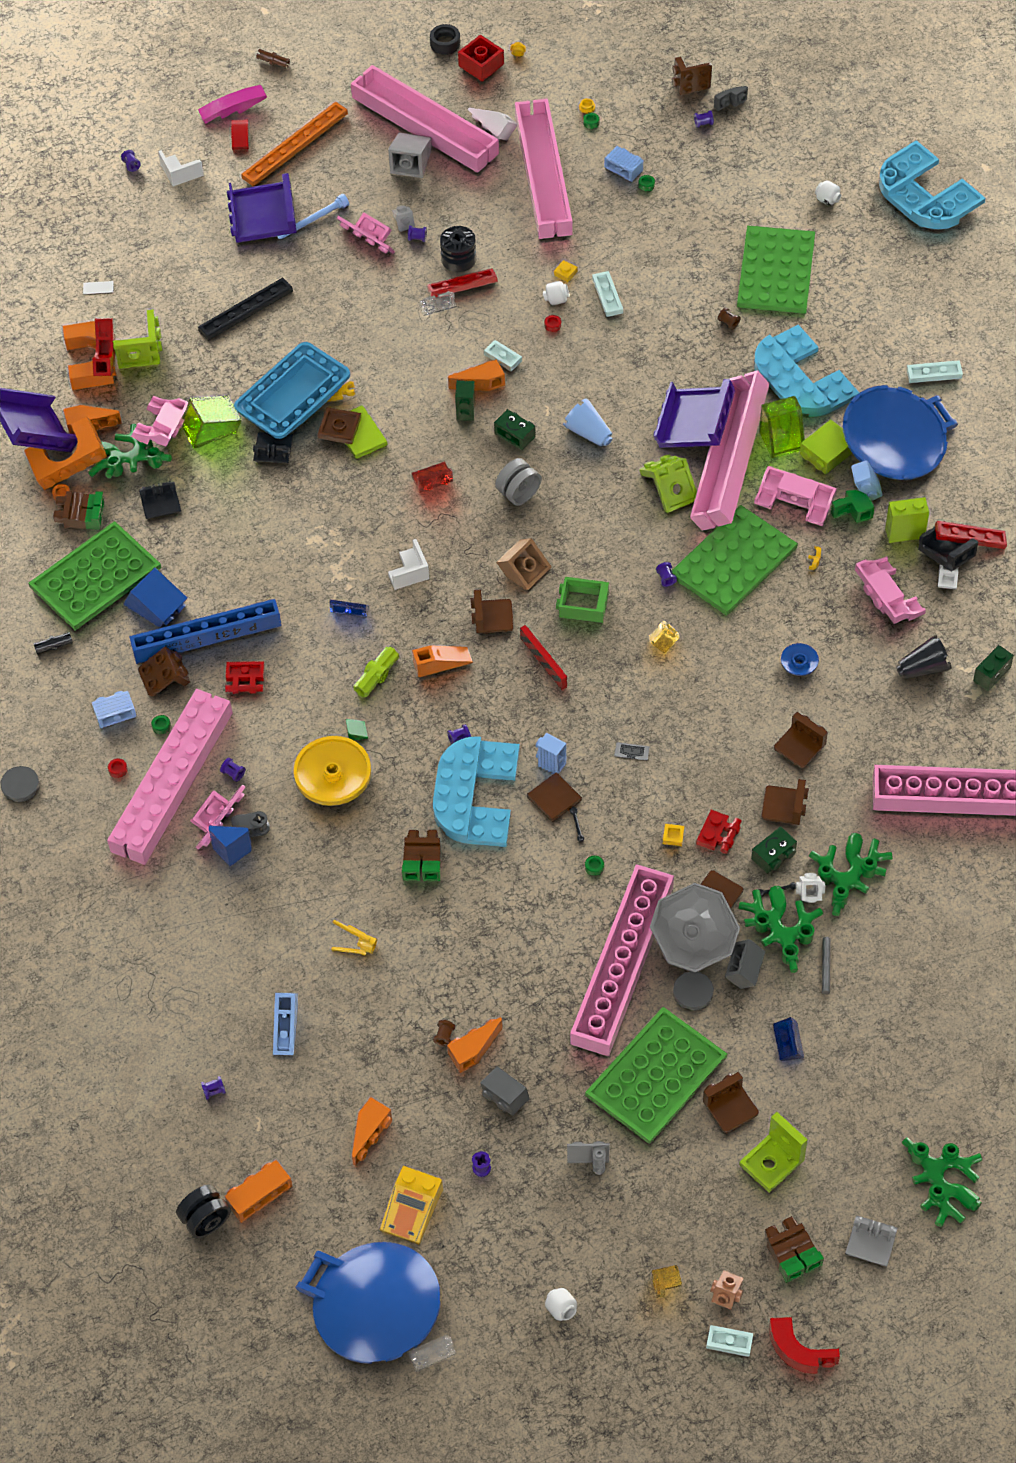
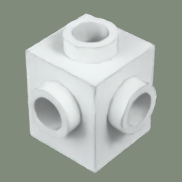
M805 873L804 876H799V882H796V894H799L801 900L807 903L822 901V894H825V882H822L820 876H817L815 873ZM806 885H813L810 889L806 888Z

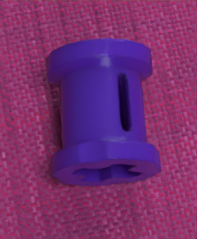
M711 110L702 114L694 113L696 128H700L702 125L714 124Z
M127 150L121 154V160L126 163L128 171L134 172L140 168L141 163L135 158L133 150Z
M409 225L408 241L414 239L426 242L427 227L415 228Z
M663 562L656 567V572L661 577V585L664 587L672 586L677 582V578L671 570L672 565L669 562Z
M463 724L461 728L447 731L451 745L461 739L471 737L466 724Z
M227 758L220 767V772L228 774L235 782L240 781L246 771L245 767L238 766L231 758Z
M221 1076L206 1083L204 1081L201 1082L206 1100L210 1096L226 1093Z
M480 1151L472 1156V1169L478 1177H485L491 1171V1159L488 1153Z

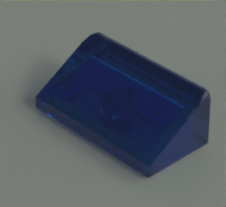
M331 599L329 601L331 613L365 618L368 615L369 606L366 604Z
M789 1017L773 1023L780 1061L804 1058L797 1021Z

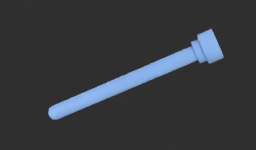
M345 194L337 196L332 204L296 223V229L299 230L337 208L344 209L350 204ZM290 234L281 235L277 237L278 239H283L289 236Z

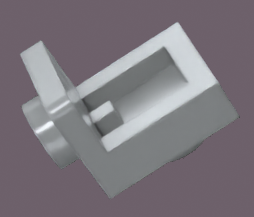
M398 206L395 210H392L399 231L408 230L409 225L415 227L413 212L409 207Z

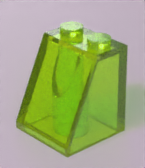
M228 395L195 397L189 399L182 417L184 419L182 428L195 449L237 433L242 420Z
M796 396L761 405L759 433L772 459L800 451L801 442L805 440L802 408Z

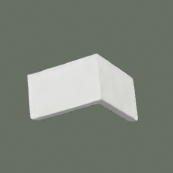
M162 150L158 151L160 165L172 186L204 176L200 160L181 165L176 155L165 157Z
M414 539L413 548L399 552L404 567L388 572L394 590L429 579L428 564L417 539Z

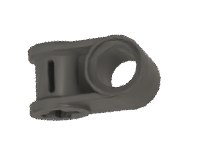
M262 811L239 814L231 818L232 827L248 828L250 837L266 835L270 830L267 815Z

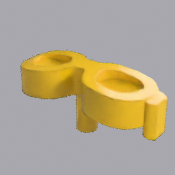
M814 546L816 556L808 555V559H813L809 570L817 569L821 558V547Z

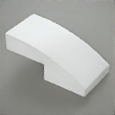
M940 565L938 587L957 589L958 568L951 572Z

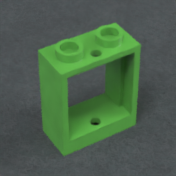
M565 577L564 584L560 583L559 587L561 598H557L556 610H559V617L603 623L609 595V582ZM576 592L598 595L597 608L591 609L566 605L568 593Z

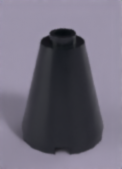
M934 635L899 660V665L896 666L900 677L904 676L907 679L949 671L952 667L950 662H946L948 654L940 638Z

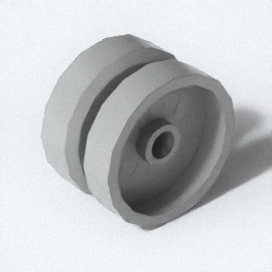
M517 458L509 462L500 471L495 482V488L514 505H522L535 495L540 487L542 477L527 462Z

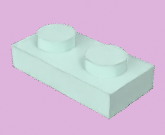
M496 340L484 350L485 356L491 360L497 359L499 365L509 371L515 369L522 362V356Z
M710 1325L706 1348L749 1357L753 1333Z

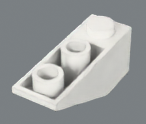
M468 108V111L472 113V118L482 123L481 126L491 131V135L499 140L507 141L518 125L506 114Z

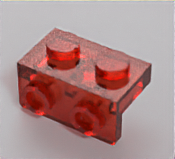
M445 461L411 473L419 493L453 482V471L451 468L448 469Z

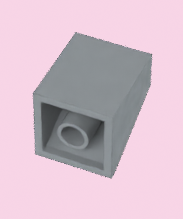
M398 133L388 149L390 173L423 178L432 150L431 137Z

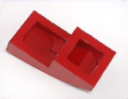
M248 119L231 120L232 150L249 149Z

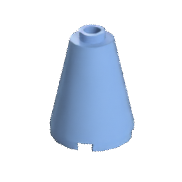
M587 398L583 399L584 403L581 406L579 404L574 406L565 418L567 423H563V425L600 447L609 445L613 439V433Z

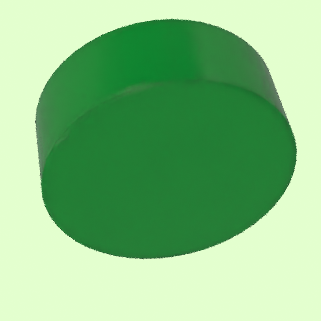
M596 113L584 115L583 125L586 128L594 129L599 126L600 117Z
M651 175L641 176L638 180V187L643 191L653 190L655 187L654 177Z
M158 715L151 722L152 729L156 734H166L171 729L170 719L165 715Z
M596 855L588 857L585 861V871L592 876L602 874L604 871V860Z

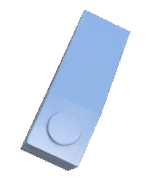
M275 993L273 1055H294L298 993Z

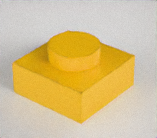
M563 260L554 270V276L569 282L578 272V267Z
M665 824L662 844L682 847L685 826Z

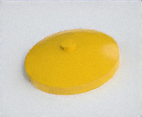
M326 736L307 744L296 757L293 769L295 783L299 791L312 802L327 806L341 805L354 800L363 793L371 778L370 758L365 749L354 740L342 736Z

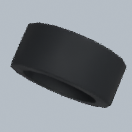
M441 24L431 30L430 46L434 52L448 55L459 49L461 43L460 32L455 26ZM443 36L452 37L454 40L444 43L439 42L436 39Z

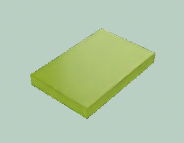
M363 405L350 410L361 413V420L352 444H346L356 459L388 445L386 438Z

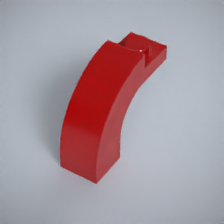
M95 318L96 349L95 356L92 358L93 376H111L115 366L113 318Z
M792 1317L770 1318L769 1332L772 1346L777 1355L788 1366L800 1372L817 1374L819 1365H822L824 1368H831L839 1364V1348H807L800 1344L794 1335Z

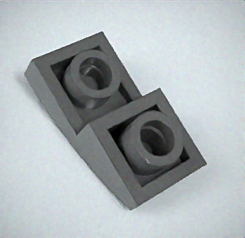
M734 87L714 96V108L719 111L729 104L736 107L747 100L748 87Z

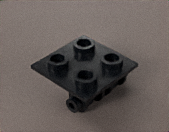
M258 432L256 445H253V461L289 463L293 434H288L284 438L279 439L266 432Z
M169 481L162 483L161 486L158 483L156 487L153 484L152 488L151 486H143L142 489H139L146 519L181 512L175 482Z

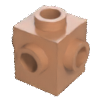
M723 1270L719 1280H714L710 1292L713 1293L711 1302L732 1310L735 1302L739 1303L743 1294L741 1286L744 1278Z

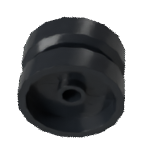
M210 1184L203 1185L189 1193L176 1209L177 1217L183 1224H186L187 1230L196 1239L204 1238L219 1229L231 1213L229 1205L224 1199L220 1198L219 1192Z

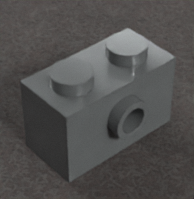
M750 939L736 942L725 977L740 989L756 986L765 951Z
M498 1066L480 1082L482 1095L488 1101H494L503 1112L507 1111L512 1116L530 1099L527 1088Z

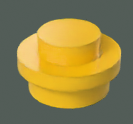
M515 42L510 46L511 54L516 57L523 56L526 52V46L521 42Z
M585 98L579 104V110L584 114L592 113L595 111V103L592 99Z

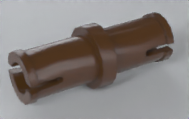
M262 49L258 50L260 54L257 53V59L269 62L270 65L275 64L284 67L285 69L289 67L287 65L290 64L289 58L279 56L275 52L270 53Z

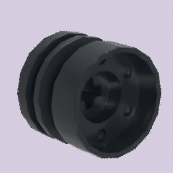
M452 226L442 232L440 248L443 266L453 272L470 270L477 261L476 238L473 231L464 226Z

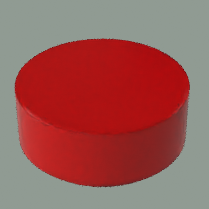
M549 315L545 318L544 327L547 331L557 332L561 329L562 321L559 316Z
M116 758L108 764V772L114 778H121L128 771L127 764L123 759Z

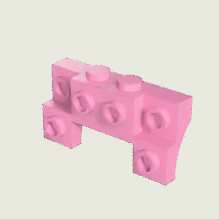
M153 395L146 409L158 415L153 426L138 423L131 437L145 444L152 440L159 445L167 447L171 438H176L183 425L184 419L182 417L189 402L180 398L166 400Z
M768 466L754 499V504L772 509L775 500L779 499L809 509L805 521L823 526L829 514L830 506L836 496L837 488Z
M887 556L878 560L865 559L856 563L855 571L864 582V592L872 598L874 606L883 615H888L893 624L906 618L911 621L925 614L926 609L921 607L916 596L904 600V594L891 578V575L896 574V568L890 565Z

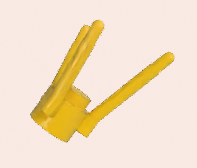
M333 920V924L359 937L357 946L360 949L332 947V951L356 953L366 956L367 952L373 953L377 944L376 938L365 934L351 925L346 926Z

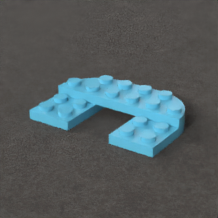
M916 140L890 156L883 163L879 178L880 191L891 204L920 227L949 229L959 224L960 218L984 204L986 198L964 179L959 180L933 197L914 179L938 165L939 159Z
M799 324L775 337L768 335L758 344L755 351L754 370H758L769 382V387L781 399V405L786 410L796 415L803 413L809 414V417L823 416L850 403L860 392L840 370L815 383L806 376L796 363L818 352L819 347Z
M476 736L461 739L445 750L438 764L433 796V812L437 826L445 832L446 836L466 844L507 847L511 810L472 806L476 777L516 780L520 744L481 741V737Z

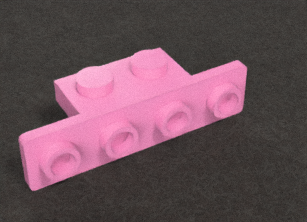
M364 212L356 225L340 216L336 218L341 222L339 225L347 231L350 228L353 230L352 233L359 238L365 237L367 243L372 246L378 245V249L385 254L388 252L391 254L395 253L390 246L384 243L392 230Z
M244 785L237 789L229 801L213 790L191 819L194 825L205 832V835L196 846L198 850L202 846L206 847L211 842L209 826H222L223 822L221 820L224 816L227 818L232 813L234 802L238 803L245 795L242 792L245 789Z

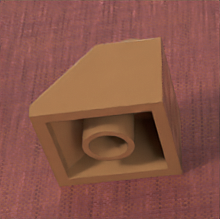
M532 538L520 539L496 562L507 578L525 590H529L552 568Z

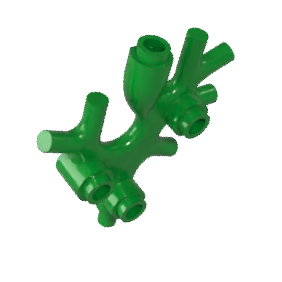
M131 424L130 433L126 435L116 433L115 440L132 443L134 445L133 449L128 452H121L117 446L101 441L109 457L93 464L95 466L88 471V474L94 477L102 469L108 468L105 473L107 478L112 476L118 477L122 475L124 470L122 463H129L130 471L134 473L137 471V463L147 460L152 468L157 469L162 466L163 461L171 462L172 456L164 454L157 447H153L152 440L145 444L131 437L137 424Z
M851 833L848 836L845 855L850 864V869L846 872H839L833 866L837 849L835 845H829L826 856H821L813 850L810 852L809 857L820 865L817 876H820L822 882H825V886L831 883L836 885L832 894V915H840L841 909L848 902L850 889L856 888L864 894L868 892L869 887L861 882V875L864 878H872L875 874L885 877L887 869L878 867L877 862L892 860L893 856L892 852L879 853L877 851L880 842L878 839H872L868 856L862 858L860 857L863 844L862 836L858 833Z
M781 886L770 888L768 894L772 908L769 911L763 907L760 890H753V903L741 901L739 903L738 909L755 914L754 918L744 919L745 927L754 926L755 930L760 933L767 932L770 929V935L761 940L762 945L766 947L773 942H778L783 949L782 961L789 965L791 973L797 972L799 949L794 944L795 940L798 939L804 945L810 944L813 941L814 927L811 923L823 915L822 909L818 908L808 913L804 909L803 901L798 900L795 902L798 923L793 927H786L781 922L787 906L784 889Z
M908 1137L902 1141V1144L908 1149L907 1152L911 1155L912 1161L915 1164L922 1165L924 1170L922 1174L912 1177L914 1185L922 1182L932 1184L927 1200L920 1207L925 1212L932 1206L939 1207V1214L935 1225L943 1227L946 1217L949 1215L960 1224L965 1221L966 1217L949 1202V1199L952 1197L956 1198L969 1211L975 1212L981 1206L980 1197L971 1189L961 1184L949 1183L944 1178V1172L947 1169L956 1168L963 1172L973 1183H976L980 1177L971 1169V1165L982 1161L980 1153L970 1157L959 1156L958 1146L953 1143H947L942 1149L941 1156L934 1158L929 1155L927 1144L923 1142L913 1143Z

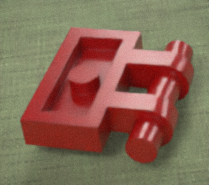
M264 661L226 662V682H233V685H225V692H233V694H239V692H250V694L263 692L264 685L256 684V681H264ZM239 681H250V685H239Z
M711 809L699 833L696 844L713 851L717 845L722 846L720 851L727 854L734 844L733 839L741 829L740 824L742 820L735 818L733 823H728V815ZM723 831L728 832L726 837H721Z

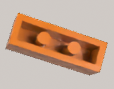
M277 1160L272 1163L269 1162L261 1168V1171L255 1175L248 1176L244 1183L238 1187L231 1188L227 1195L224 1196L226 1203L242 1223L293 1187L291 1177Z

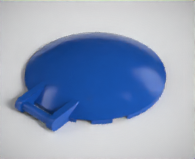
M880 385L860 392L851 400L843 417V433L853 455L860 462L868 461L875 473L892 479L909 480L927 475L940 464L947 450L946 433L954 429L958 422L948 413L939 395L926 400L924 397L920 398L912 394L911 390L903 387L892 388L888 387V385Z
M392 1242L364 1244L347 1251L338 1258L321 1251H316L313 1256L314 1261L302 1281H299L295 1287L299 1292L313 1298L314 1322L326 1345L335 1353L348 1360L367 1364L385 1360V1362L395 1360L402 1357V1354L411 1348H416L432 1330L441 1305L440 1286L431 1265L415 1250ZM321 1264L327 1265L316 1287L309 1285Z

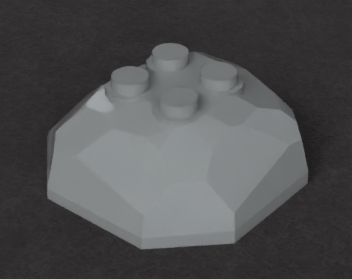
M693 883L658 900L650 929L668 964L696 973L732 955L740 926L722 892Z

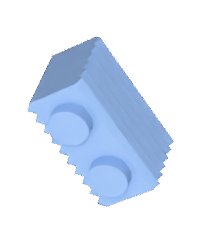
M616 146L604 158V167L633 182L643 172L644 160L637 155L629 153L625 148Z
M863 461L852 465L854 483L858 490L865 493L871 501L882 497L880 480L869 462Z
M128 690L124 692L118 691L106 698L99 697L92 702L100 728L136 717L135 708Z
M546 733L536 743V748H538L536 754L538 767L545 768V771L548 770L551 774L556 772L559 774L567 763L566 743Z

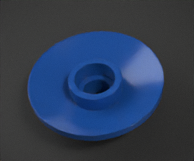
M803 643L789 645L781 654L783 668L796 676H805L812 673L819 663V657L815 649Z

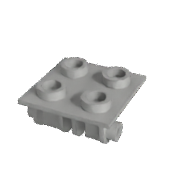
M596 1141L592 1144H584L582 1142L567 1144V1163H593L594 1173L598 1175L605 1172V1163H609L610 1143Z
M856 1215L845 1254L887 1267L898 1228Z

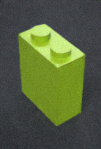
M831 419L801 442L800 455L825 474L829 473L852 454L846 443L843 428Z
M926 497L889 502L885 525L889 543L919 539L922 533L926 532L929 518Z

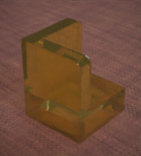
M663 620L651 633L649 639L653 646L666 653L679 639V634L676 629Z
M677 1265L652 1270L651 1278L656 1298L664 1297L665 1290L682 1286Z

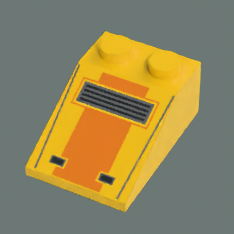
M403 1165L395 1182L380 1231L419 1245L442 1194V1179Z

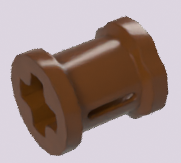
M725 307L720 311L717 319L726 323L733 330L740 323L741 317L739 315L735 316L730 312L729 308Z
M439 1020L437 1024L439 1027L438 1032L434 1036L433 1042L447 1047L451 1042L450 1037L456 1025L448 1020Z

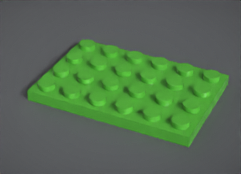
M747 225L737 307L806 314L815 231Z
M740 505L735 510L732 523L717 527L672 569V573L680 584L727 616L797 549L798 543Z
M114 521L28 584L43 601L76 631L135 588L154 568L160 570L162 567L160 562Z
M662 1007L585 1092V1096L648 1144H651L727 1058V1053L665 1007Z

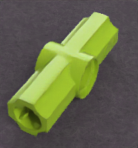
M390 646L385 647L375 661L371 660L366 665L364 674L353 686L354 691L361 697H367L378 683L381 684L386 680L390 668L399 659V653Z

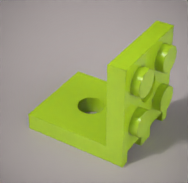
M154 309L147 310L149 337L113 341L119 369L160 364V351H163L162 342L159 340L162 336L161 329L157 328L159 327V318L155 316Z
M669 454L660 457L658 462H647L643 468L639 469L641 476L654 478L666 513L695 501L697 490L685 458L670 456ZM675 484L680 485V492L678 494L673 492Z
M776 1112L771 1116L769 1135L739 1161V1165L770 1193L804 1162L808 1139ZM765 1160H772L775 1166L767 1168L763 1162Z

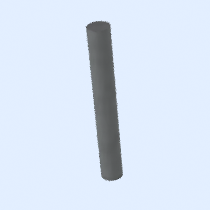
M829 937L823 938L822 994L826 995L830 994L831 938Z

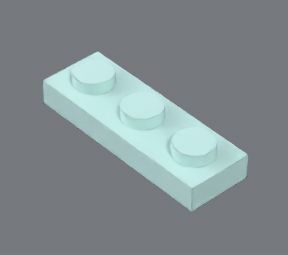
M609 271L592 274V280L606 317L623 314V307Z
M960 360L907 365L906 369L909 383L962 379L963 376Z

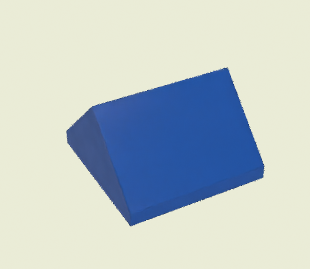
M209 826L213 850L229 867L252 851L248 828Z

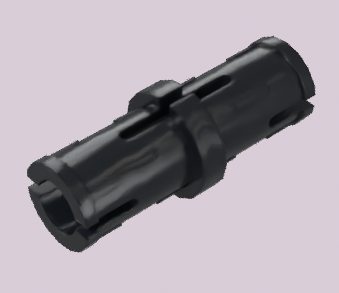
M70 632L54 637L53 635L49 636L48 639L34 642L33 644L36 653L39 654L51 649L57 650L58 647L73 643Z

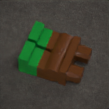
M67 491L66 496H57L56 508L64 510L54 511V522L63 523L64 528L68 529L71 527L100 530L105 504L103 491H96L95 494Z
M418 830L408 831L407 837L404 838L403 881H420L421 861H423V881H441V843L437 830H428L427 837H419Z
M792 1216L782 1221L785 1231L779 1233L775 1225L765 1229L766 1247L786 1283L802 1276L804 1272L806 1274L821 1267L824 1261L823 1255L816 1249L803 1224H798Z

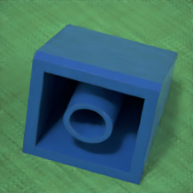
M154 568L129 593L124 605L160 628L163 624L167 626L174 619L172 615L176 611L180 613L186 607L184 603L188 597Z

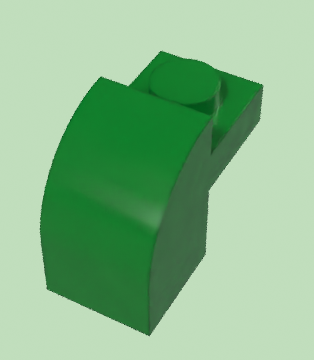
M847 490L845 498H839L832 502L831 514L833 518L851 513L857 524L872 519L875 507L865 493L858 490Z

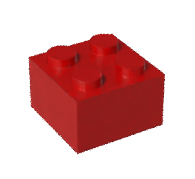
M482 35L477 36L458 51V66L482 82L504 65V49Z

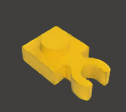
M349 381L345 383L327 402L343 400V395H356L354 389L349 390L350 388H355L354 382Z

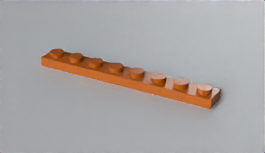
M334 102L241 174L242 179L254 187L348 114V109Z

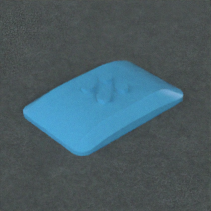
M302 342L235 401L234 408L236 412L274 438H284L312 416L350 378V370L313 344Z

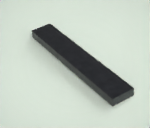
M282 277L198 326V331L209 341L293 292V287Z

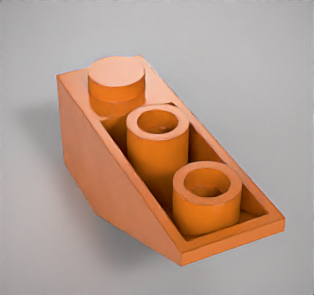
M497 359L449 375L448 388L456 390L457 381H475V390L491 391L505 386V373Z
M85 405L63 409L69 434H75L71 424L86 416L96 430L122 424L118 410Z
M429 645L412 650L413 664L418 678L473 663L467 647Z
M501 1017L489 1020L484 1026L470 1030L467 1035L455 1038L447 1045L448 1055L460 1073L475 1066L482 1059L503 1028Z
M372 1097L368 1099L358 1112L352 1151V1160L355 1166L359 1161H363L366 1158L368 1149L371 1145H375L378 1142L380 1133L392 1123L391 1109Z

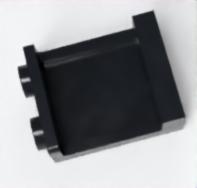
M934 526L932 529L921 534L918 550L952 572L976 556L978 541L974 538L966 543L936 539Z

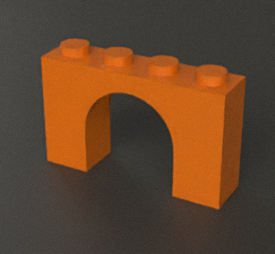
M95 321L63 326L67 350L85 347L96 349ZM92 361L68 365L72 390L114 384L113 376H116L115 366L111 376H93Z
M87 416L71 424L77 437L78 445L73 455L68 459L58 462L51 461L46 449L28 447L24 450L36 480L44 490L108 457L94 425Z

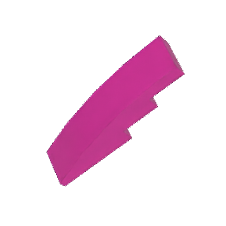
M262 85L252 86L218 98L199 108L198 111L204 123L207 124L218 116L224 119L235 111L241 114L266 99L267 96Z

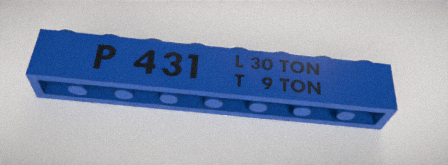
M271 599L132 635L129 638L136 664L147 661L164 647L180 653L282 625L276 600Z

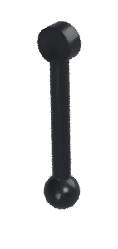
M572 807L570 814L574 817L578 833L577 840L578 842H583L585 837L581 833L577 817L578 809Z
M791 882L789 885L782 886L781 888L784 890H795L796 883ZM758 889L760 890L761 898L770 891V889Z

